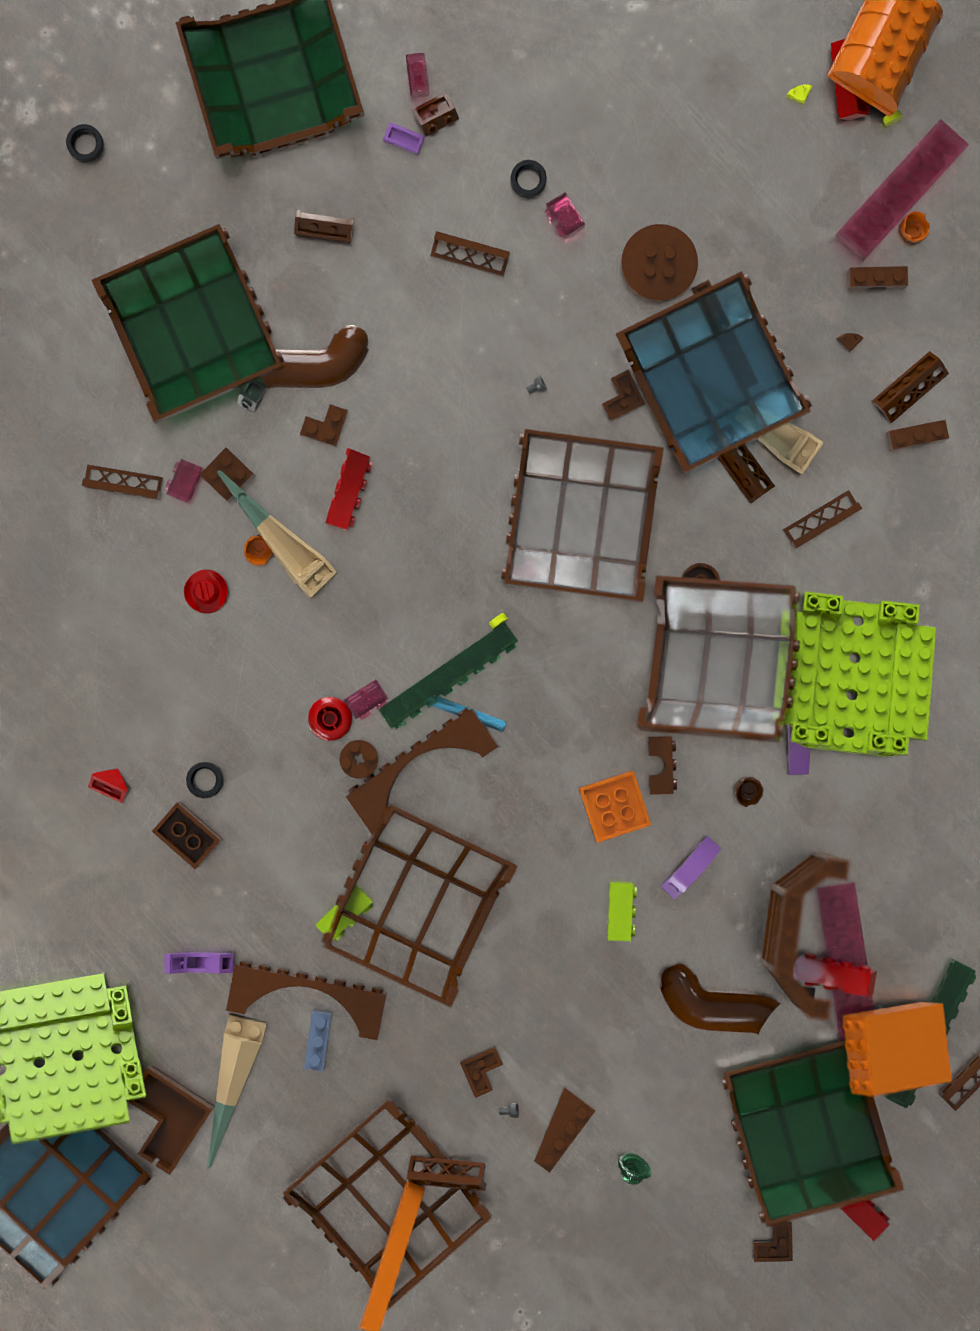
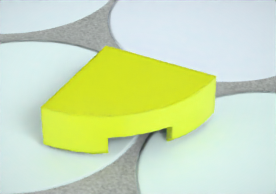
M808 84L796 86L789 91L786 97L804 105L812 86Z

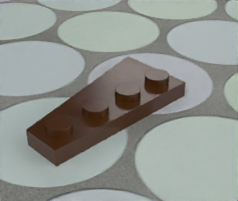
M565 1087L534 1159V1162L549 1173L595 1112V1109Z

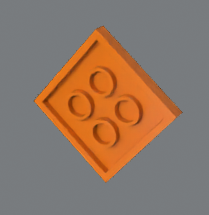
M634 770L579 788L596 843L651 826Z

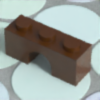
M908 266L850 267L847 271L848 290H867L872 287L905 289L908 286Z
M946 419L891 430L886 433L890 452L949 439Z
M672 736L648 737V756H658L664 762V768L661 773L649 775L650 795L674 794L673 790H677V778H673V771H676V759H673L672 752L676 751V740H672Z

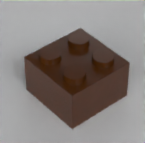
M226 447L199 474L228 503L231 502L234 496L217 471H222L241 489L255 477L254 473Z

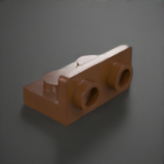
M446 92L412 109L425 136L435 133L437 130L459 119L456 109Z

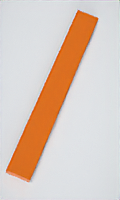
M409 1181L405 1183L359 1329L363 1331L381 1330L425 1191L424 1187Z

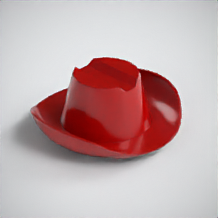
M205 569L195 572L187 579L184 585L186 602L192 609L200 613H212L219 610L227 599L228 588L226 581L218 572Z
M321 698L309 710V727L322 740L334 741L340 739L351 727V710L339 698Z

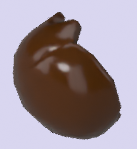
M745 777L740 779L735 785L734 795L739 804L748 807L759 802L763 796L764 789L759 780L753 777Z

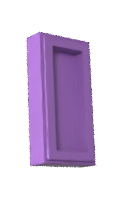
M391 122L383 138V141L416 155L419 154L425 140V136Z

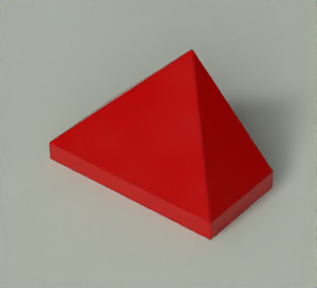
M118 769L95 772L91 775L88 788L120 803H123L128 790Z

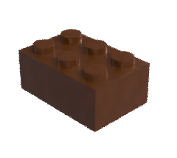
M177 802L152 830L158 838L194 869H197L223 840L180 802Z

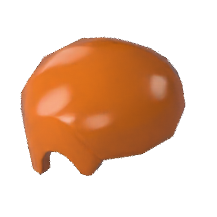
M914 211L903 219L901 232L906 240L917 243L927 237L930 223L926 220L924 213Z
M260 534L251 536L245 542L244 556L249 563L263 565L272 556L273 552Z

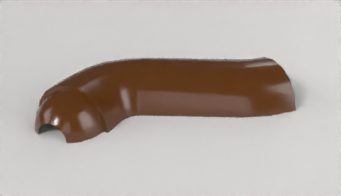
M346 325L337 334H334L326 349H276V352H281L285 361L281 363L283 368L262 377V380L268 389L335 386L349 379L363 363L369 351L367 348L368 335L363 329L355 325ZM269 350L261 351L248 357L257 372L274 365Z
M682 964L665 969L661 978L662 987L660 989L670 1010L680 1021L698 1029L755 1033L759 1035L766 1020L781 1004L769 997L756 994L705 991L700 986L697 975L693 974L691 969Z

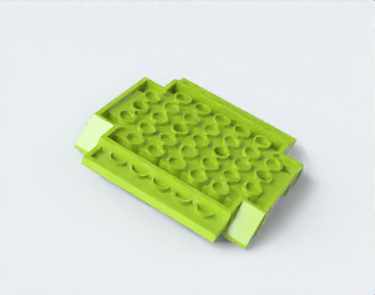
M804 592V612L797 611V640L800 641L799 652L795 654L798 665L797 670L793 671V678H795V689H791L793 707L789 708V714L785 725L792 727L791 742L811 749L892 757L908 755L909 739L927 740L936 627L916 625L919 621L920 605L881 600L880 604L843 600V596ZM790 610L782 611L780 635L790 636ZM860 617L863 620V625L856 626L853 623V618ZM779 642L773 708L782 709L789 642ZM857 654L860 657V662H851L850 655ZM853 691L856 693L857 698L849 700L846 693ZM773 714L772 723H775V718L779 719L780 715ZM846 728L851 729L854 734L853 737H845L843 730Z
M103 973L0 991V1066L6 1068V1072L0 1075V1124L9 1122L12 1144L130 1123L126 1101L146 1097L137 1054L126 986L106 989ZM119 1045L122 1047V1051L119 1054H114L111 1048ZM81 1052L84 1057L82 1060L76 1061L73 1059V1054ZM37 1059H42L45 1061V1065L37 1068L34 1066V1062Z

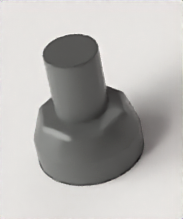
M538 376L534 383L526 387V389L531 394L536 390L544 391L547 387L542 377Z
M514 1102L509 1107L499 1108V1114L518 1118V1103Z

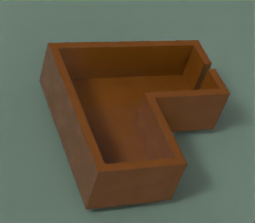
M149 1065L142 1075L146 1097L127 1101L158 1121L138 1152V1155L150 1163H153L158 1158L159 1161L155 1166L170 1175L214 1106Z

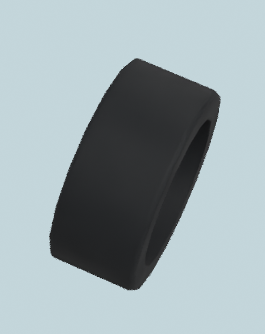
M77 125L70 130L66 138L68 151L73 158L80 162L94 161L103 151V138L92 125ZM80 133H90L96 139V147L89 154H80L74 148V139Z
M530 159L522 160L512 169L510 177L511 186L521 197H536L545 188L547 181L546 171L537 161ZM524 168H533L540 176L539 184L532 190L523 189L518 184V174Z
M197 763L188 771L186 784L189 791L196 797L210 798L221 790L223 774L213 763ZM201 769H209L216 776L215 786L209 791H200L194 785V775Z

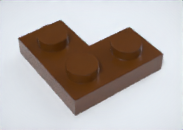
M629 370L611 378L619 396L602 403L610 421L645 405Z
M330 404L324 422L306 416L300 435L337 447L348 410Z
M496 1047L460 1062L475 1098L493 1091L486 1072L503 1065Z
M791 1221L772 1226V1241H753L754 1262L793 1261Z

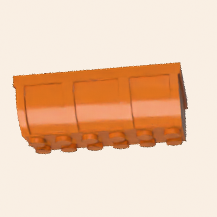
M864 0L827 77L889 117L892 116L899 106L900 99L907 85L910 84L913 78L914 70L922 54L926 51L937 24L942 19V7L936 0Z

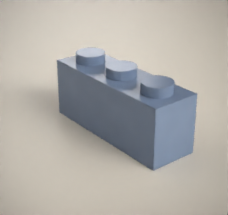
M316 1009L312 1011L304 1069L322 1072L325 1069L332 1012Z

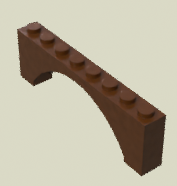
M465 708L458 713L459 718L454 721L449 719L442 724V730L439 732L436 730L426 735L428 738L426 741L421 743L419 740L412 745V751L407 754L402 752L395 757L396 762L392 765L386 763L379 768L381 771L379 774L374 776L372 773L364 779L365 783L359 787L356 784L348 790L347 800L371 834L374 833L382 819L381 815L388 805V798L395 779L401 770L414 758L439 748L470 750L479 753L483 758L499 746L473 708L470 710Z
M240 961V964L235 965L226 1011L246 1014L247 1008L252 1003L272 991L286 987H308L326 993L338 1001L354 1020L359 1030L358 1037L378 1040L387 993L383 992L384 989L372 987V990L364 989V985L353 983V986L345 985V981L334 980V983L328 982L327 978L320 976L312 979L308 978V974L297 972L296 975L289 974V970L278 969V971H272L269 966L259 965V968L251 967L252 963Z

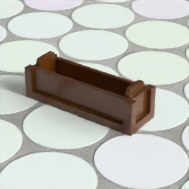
M297 210L294 234L351 242L354 218L343 219L302 213L300 210Z

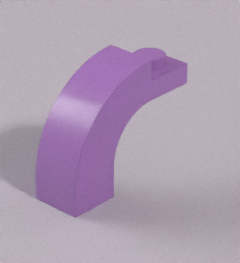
M787 725V763L789 775L809 774L810 748L791 742L792 727Z
M706 836L695 847L684 863L662 884L661 888L672 898L676 899L701 875L721 848Z
M174 952L165 954L164 973H233L234 953Z

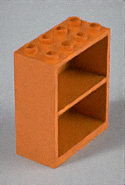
M918 1002L843 1015V1029L846 1038L845 1047L848 1055L847 1066L850 1073L852 1094L877 1096L952 1081L943 1003Z

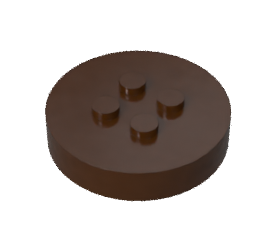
M654 224L638 230L626 243L621 258L622 276L629 289L638 297L656 303L672 301L684 294L693 283L698 269V255L691 239L678 228L665 224Z

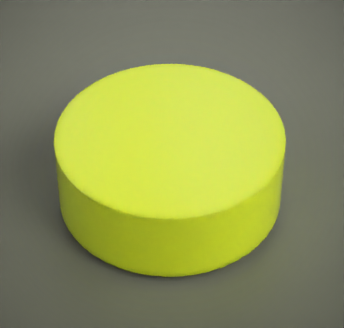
M896 110L892 116L886 115L883 118V122L888 127L900 121L903 116L900 111Z
M502 613L492 619L489 625L495 630L507 622L508 617L505 613Z

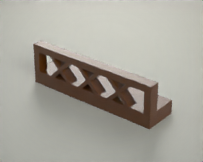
M436 231L430 256L504 277L510 252ZM438 243L445 244L449 252L443 255L435 253ZM463 249L467 257L462 260L456 259L453 252ZM480 254L483 255L486 262L477 265L471 257ZM495 259L504 261L502 270L493 269L490 262Z
M929 351L873 399L872 402L884 413L887 420L892 423L944 379L949 372L941 359ZM940 368L941 372L936 377H933L934 371ZM926 381L925 386L922 389H918L920 383ZM912 393L911 398L908 401H904L905 396ZM893 406H897L896 411L890 415L888 411Z
M731 425L721 430L729 446L741 441V438ZM725 432H728V434L732 438V441L726 437V435L724 434ZM716 434L706 441L714 453L724 449ZM743 445L718 459L750 503H753L775 487V485L746 445ZM737 449H740V450H741V452L743 453V456H741V455L737 452ZM748 464L752 465L754 472L750 470ZM760 480H762L766 484L767 488L764 489V487L760 483Z
M88 464L85 479L83 478L82 486L85 488L160 500L163 477ZM91 469L98 470L103 477L98 481L90 480ZM116 473L122 480L114 484L110 483L107 477ZM134 476L138 478L140 484L132 487L127 484L126 480ZM151 479L158 480L157 491L148 489L145 483Z
M848 490L786 527L783 531L794 549L858 512L862 507L859 502L856 503ZM847 496L853 506L848 509L840 508V500ZM827 507L835 509L834 517L831 519L822 517L824 509ZM810 517L819 519L818 526L814 529L806 527L807 520ZM794 527L802 528L801 537L794 540L789 530Z
M980 1053L939 1093L955 1111L980 1087V1080L977 1082V1078H980V1076H977V1071L980 1069ZM970 1078H974V1086L971 1089H963V1085ZM956 1092H960V1100L954 1105L949 1099Z
M411 1156L407 1179L409 1182L417 1185L485 1191L486 1183L483 1178L486 1164ZM415 1162H423L426 1166L420 1172L414 1171ZM441 1164L444 1167L441 1172L437 1174L431 1171L433 1166ZM454 1166H460L463 1170L457 1175H452L449 1172ZM474 1167L480 1168L478 1177H470L467 1172Z

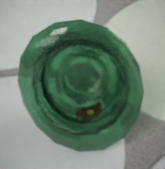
M625 1153L620 1156L618 1166L620 1168V1175L626 1183L637 1185L643 1179L651 1177V1169L642 1157L633 1153Z

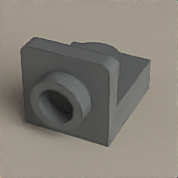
M257 380L246 384L239 394L237 403L244 409L254 412L267 386Z

